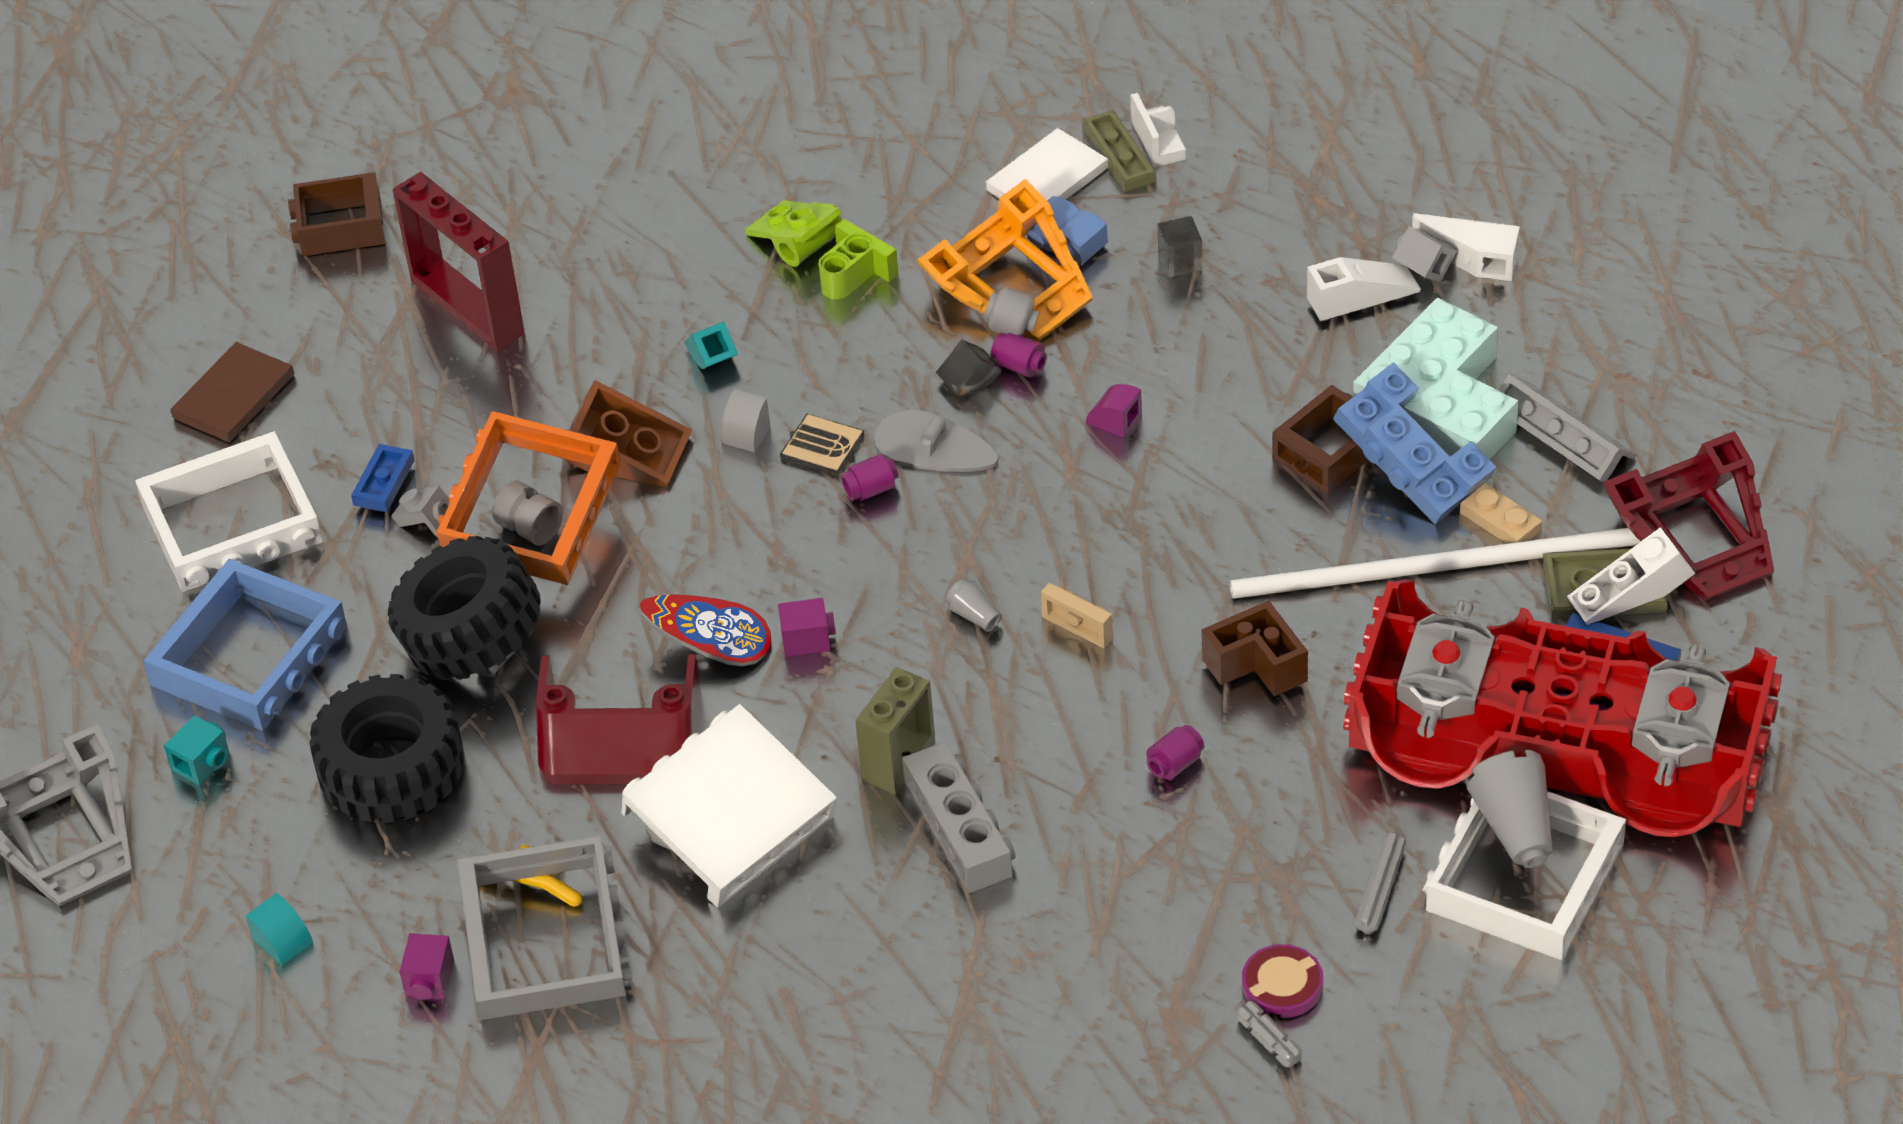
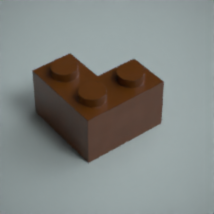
M1266 601L1201 629L1202 660L1220 685L1255 671L1271 693L1276 696L1308 682V650L1270 601Z

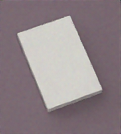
M1057 128L986 181V190L1000 198L1024 179H1027L1046 200H1049L1052 196L1068 199L1108 168V158Z

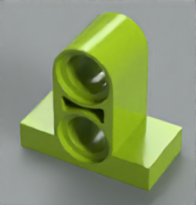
M843 219L835 226L836 245L825 253L818 263L821 291L824 296L830 299L845 298L874 274L888 282L899 275L896 248L846 219Z

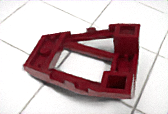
M1736 431L1703 443L1695 457L1641 477L1638 469L1603 482L1602 485L1619 516L1637 539L1643 541L1661 527L1696 573L1683 583L1705 601L1771 576L1774 573L1767 530L1763 528L1760 513L1762 506L1760 495L1756 493L1754 483V464ZM1732 478H1734L1749 531L1716 490ZM1703 497L1740 546L1694 563L1658 517V514Z

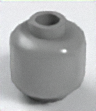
M1003 287L999 293L993 291L983 318L988 320V327L993 332L999 334L1012 333L1023 336L1025 330L1033 332L1040 312L1033 310L1035 302L1031 295L1009 287Z

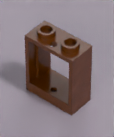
M376 172L293 184L294 199H288L291 220L296 219V222L290 223L293 243H300L303 256L386 244L381 196ZM358 206H365L366 217L308 225V214Z
M1330 385L1272 432V458L1327 494L1364 465L1368 459L1353 439L1330 455L1306 440L1305 437L1329 417H1334L1338 408L1352 399L1353 396Z

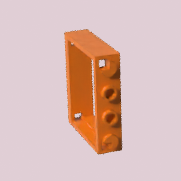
M492 411L484 428H479L477 445L473 453L468 454L465 458L462 478L459 484H454L450 491L449 506L445 515L442 514L438 518L439 527L435 535L438 536L441 547L449 545L452 540L460 538L464 541L468 539V536H474L463 533L503 443L591 465L552 556L509 545L517 554L530 576L568 585L621 465L617 443Z

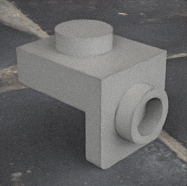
M440 486L418 490L411 489L400 498V505L391 517L399 527L425 523L435 535L439 527L438 518L442 514L445 515L449 506V498Z

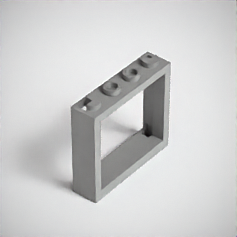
M601 836L457 859L474 991L480 1020L626 996L624 981L632 980L628 955L620 957L618 945L626 944L623 921H615L613 909L621 908L617 884L609 885L607 875L615 873L612 851L604 852ZM594 867L610 972L493 992L479 886Z

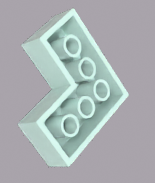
M1438 297L1353 382L1354 397L1365 388L1369 380L1394 362L1419 387L1414 399L1402 408L1450 457L1472 441L1490 460L1517 431L1518 400L1476 380L1497 357L1498 327Z

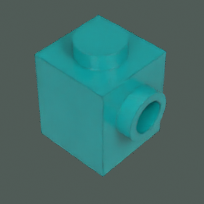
M195 715L164 744L170 769L199 786L215 770L220 769L230 756L225 731L217 723L212 721L208 723Z

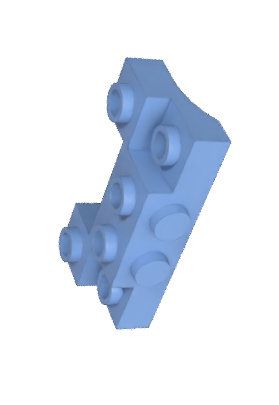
M1393 362L1369 380L1361 392L1338 408L1333 420L1363 450L1366 458L1370 462L1376 463L1386 473L1392 485L1402 490L1436 525L1449 515L1466 497L1488 481L1497 467L1472 441L1450 457L1402 408L1414 399L1419 387Z

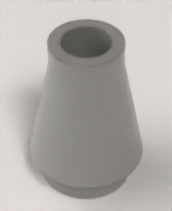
M966 578L960 579L950 588L945 600L950 605V611L982 627L986 632L994 629L1002 618V615L994 608L975 581L969 582Z

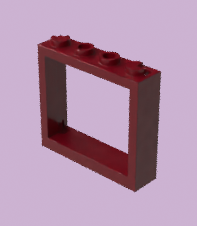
M421 171L394 187L392 190L411 282L496 351L501 350L524 335L525 331L509 241ZM438 230L477 261L482 290L443 259ZM481 248H484L486 250L483 253L478 252V250Z

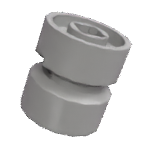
M515 480L504 486L497 495L493 504L492 516L499 525L510 531L516 530L517 534L534 545L541 546L551 540L562 523L563 507L548 496L539 494L527 484Z

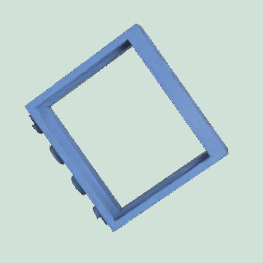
M228 559L143 660L149 685L263 731L276 714L279 715L284 704L293 693L300 690L305 678L314 667L321 664L326 652L335 641L342 638L341 634L347 628L342 602L235 560ZM243 593L314 620L254 694L183 667Z

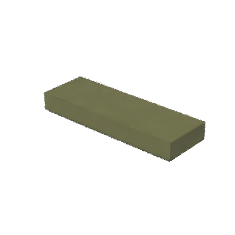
M1114 110L1082 120L1083 131L1097 152L1108 158V168L1124 192L1156 182L1155 170Z

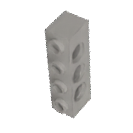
M945 741L902 757L904 782L967 892L970 894L1013 877L1011 860L1016 858L1014 847L1007 836L1002 838L1000 835L998 821L992 809L986 810L983 806L982 795L975 781L969 782L967 779L966 768L959 754L953 755Z

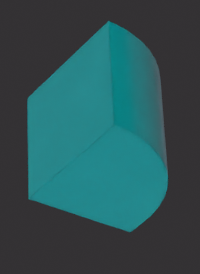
M724 321L693 333L684 341L692 359L701 369L708 368L738 355Z
M275 893L245 915L252 940L281 966L313 944L312 937L300 916L278 893Z

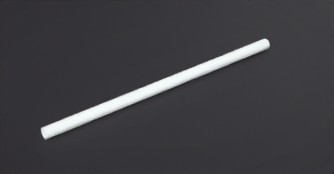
M1629 528L1234 579L1230 580V591L1232 599L1540 559L1543 558L1544 553L1624 548L1636 546L1641 541L1635 537Z

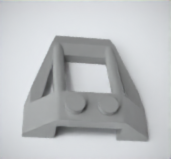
M98 723L62 739L64 752L0 781V824L6 823L24 855L1 830L0 854L59 907L132 873L116 757ZM98 774L100 775L112 827L86 786ZM73 794L102 842L49 866L21 818Z

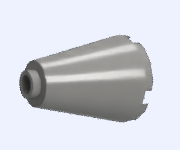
M1525 750L1527 757L1516 758L1513 751L1504 752L1482 761L1472 769L1474 776L1471 779L1467 776L1465 778L1467 790L1513 862L1523 865L1525 868L1537 867L1545 863L1547 856L1552 852L1545 764L1541 755L1532 750Z

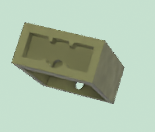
M896 667L856 718L862 781L895 795L905 783L902 756L910 755L933 746L935 743L930 680Z

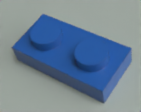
M378 444L351 495L353 506L388 512L415 461L413 450Z

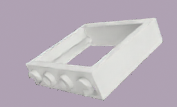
M275 431L135 480L143 509L182 593L208 584L228 559L255 567L323 542L317 516ZM278 468L300 515L182 556L161 509Z
M1547 791L1550 828L1594 844L1553 923L1550 924L1452 888L1488 824L1479 807L1471 798V808L1468 814L1462 812L1458 818L1455 827V837L1452 842L1446 841L1441 849L1437 869L1435 871L1429 870L1427 873V882L1422 889V892L1427 894L1426 911L1562 961L1624 845L1626 819Z

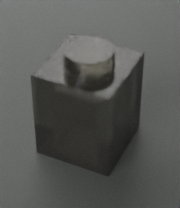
M1192 216L1157 223L1158 255L1168 278L1202 270V238Z

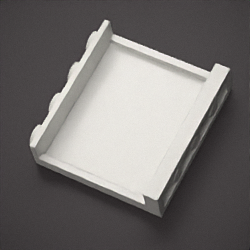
M739 704L730 712L723 711L718 714L711 722L710 727L700 735L694 733L688 737L681 749L674 755L662 757L654 765L652 771L644 778L632 780L623 790L621 813L626 816L633 811L708 885L707 898L719 908L833 818L837 797Z

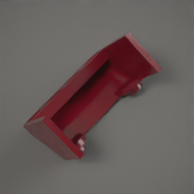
M688 654L685 684H668L660 687L653 695L651 708H575L576 702L573 691L566 686L554 684L549 655H542L536 695L537 755L541 778L545 782L554 785L629 784L635 778L642 779L649 774L662 757L674 755L681 749L688 737L698 733L702 694L696 654Z

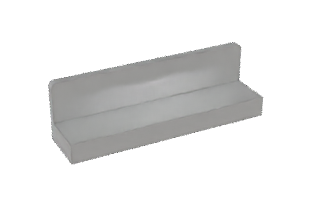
M1508 374L1498 390L1518 400L1517 424L1600 481L1608 480L1622 456L1633 460L1637 456V454L1525 379Z

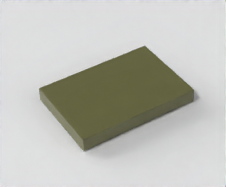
M1630 549L1544 553L1542 564L1551 619L1570 618L1572 613L1580 615L1567 596ZM1664 596L1613 616L1667 613V598Z

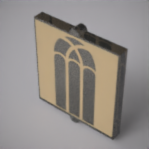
M806 413L797 429L790 432V439L781 451L780 459L839 476L848 460L855 457V449L864 437V430Z

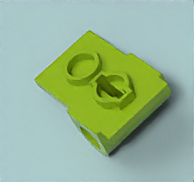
M783 200L744 230L747 236L771 239L782 260L788 265L796 267L836 237L835 226L842 221L840 217L842 213L840 208L833 204L818 202L809 204Z

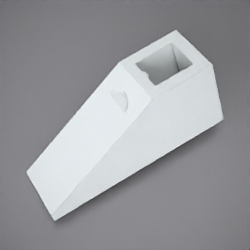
M1413 213V228L1425 231L1457 250L1451 264L1475 277L1512 281L1518 256L1520 226Z
M1339 257L1307 267V299L1320 321L1420 292L1418 283L1408 267L1403 264Z
M1660 527L1567 597L1585 623L1589 625L1662 598L1696 573Z

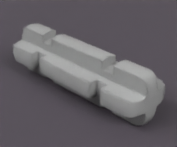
M1248 1001L1238 1009L1237 1018L1246 1029H1253L1250 1033L1271 1054L1277 1053L1278 1055L1275 1058L1284 1067L1291 1068L1301 1060L1302 1049L1292 1039L1287 1040L1289 1036L1267 1014L1262 1015L1264 1011L1255 1002Z

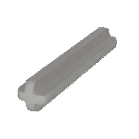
M1390 832L1388 836L1383 837L1355 920L1356 929L1363 931L1366 935H1371L1373 931H1377L1406 847L1405 838L1398 836L1395 832Z

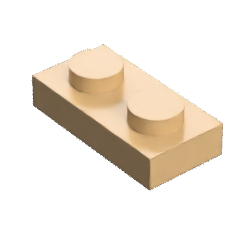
M1486 483L1460 503V514L1506 544L1530 541L1542 531L1541 519Z
M1050 582L1040 592L1042 617L1104 649L1113 640L1112 614L1103 607L1093 605L1077 597L1073 592L1062 589Z

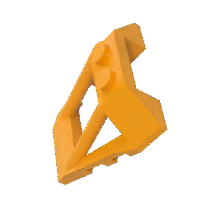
M1024 179L999 198L998 212L951 246L944 239L918 259L919 265L941 288L960 302L985 314L993 291H996L980 279L977 274L1013 247H1016L1057 281L1034 299L1033 310L1040 313L1033 332L1025 330L1023 336L1037 342L1088 305L1093 298L1077 262L1073 260L1066 245V238L1062 230L1058 228L1049 202L1027 179ZM1036 222L1062 267L1025 237Z

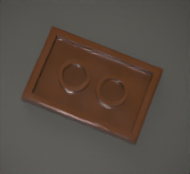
M235 342L170 409L172 418L230 443L295 375L293 365Z

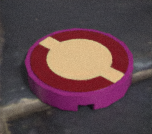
M1274 944L1259 949L1248 958L1242 969V992L1247 1002H1255L1264 1011L1262 1014H1267L1268 1016H1270V1013L1280 1014V1018H1292L1308 1012L1318 1003L1321 997L1323 970L1317 958L1303 948L1290 944Z

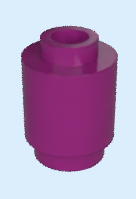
M1000 333L995 338L991 348V358L996 360L999 366L1029 378L1033 377L1036 373H1040L1047 361L1044 345L1021 335Z
M882 454L849 466L847 472L841 474L844 490L851 501L857 499L864 501L895 488V479L899 478L893 460L891 458L886 459Z
M1189 725L1173 728L1147 749L1146 756L1149 770L1158 778L1174 779L1200 758L1201 751L1204 749V741L1201 735Z

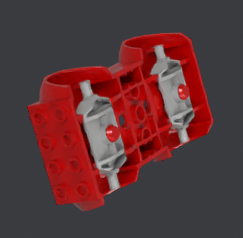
M1412 580L1388 581L1383 596H1376L1372 613L1375 621L1374 624H1367L1363 638V647H1366L1364 653H1357L1353 675L1356 676L1355 682L1348 681L1345 690L1344 705H1349L1350 707L1347 708L1345 713L1343 730L1349 731L1350 748L1369 751L1375 761L1398 780L1424 788L1437 789L1453 786L1463 781L1466 776H1472V769L1490 757L1510 751L1514 752L1515 758L1527 757L1525 750H1532L1541 755L1545 764L1547 788L1605 799L1609 807L1619 817L1626 819L1627 824L1637 830L1655 836L1677 837L1692 834L1713 822L1741 827L1744 813L1753 812L1757 789L1751 787H1756L1757 782L1760 783L1764 759L1758 757H1763L1764 752L1767 753L1772 729H1767L1766 726L1771 727V723H1775L1779 700L1772 699V697L1778 698L1782 681V674L1775 673L1777 657L1772 656L1767 650L1755 647L1753 657L1748 664L1736 670L1719 671L1718 669L1704 666L1703 660L1707 652L1704 646H1699L1696 656L1697 644L1691 645L1688 658L1684 659V662L1670 660L1652 647L1644 631L1638 630L1624 638L1534 620L1530 611L1526 608H1520L1519 614L1513 621L1503 625L1486 627L1483 623L1470 620L1474 605L1470 600H1467L1464 608V599L1458 600L1454 614L1451 613L1450 616L1440 615L1428 608L1418 597L1415 582ZM1512 688H1517V689H1522V690H1520V693L1517 694V693H1515V692L1512 690ZM1555 693H1566L1570 695L1560 696ZM1590 701L1611 708L1601 711L1598 705H1590Z

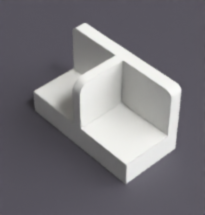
M1138 93L1130 94L1131 124L1153 168L1186 160V148L1175 129L1174 109L1170 106H1159L1146 110Z

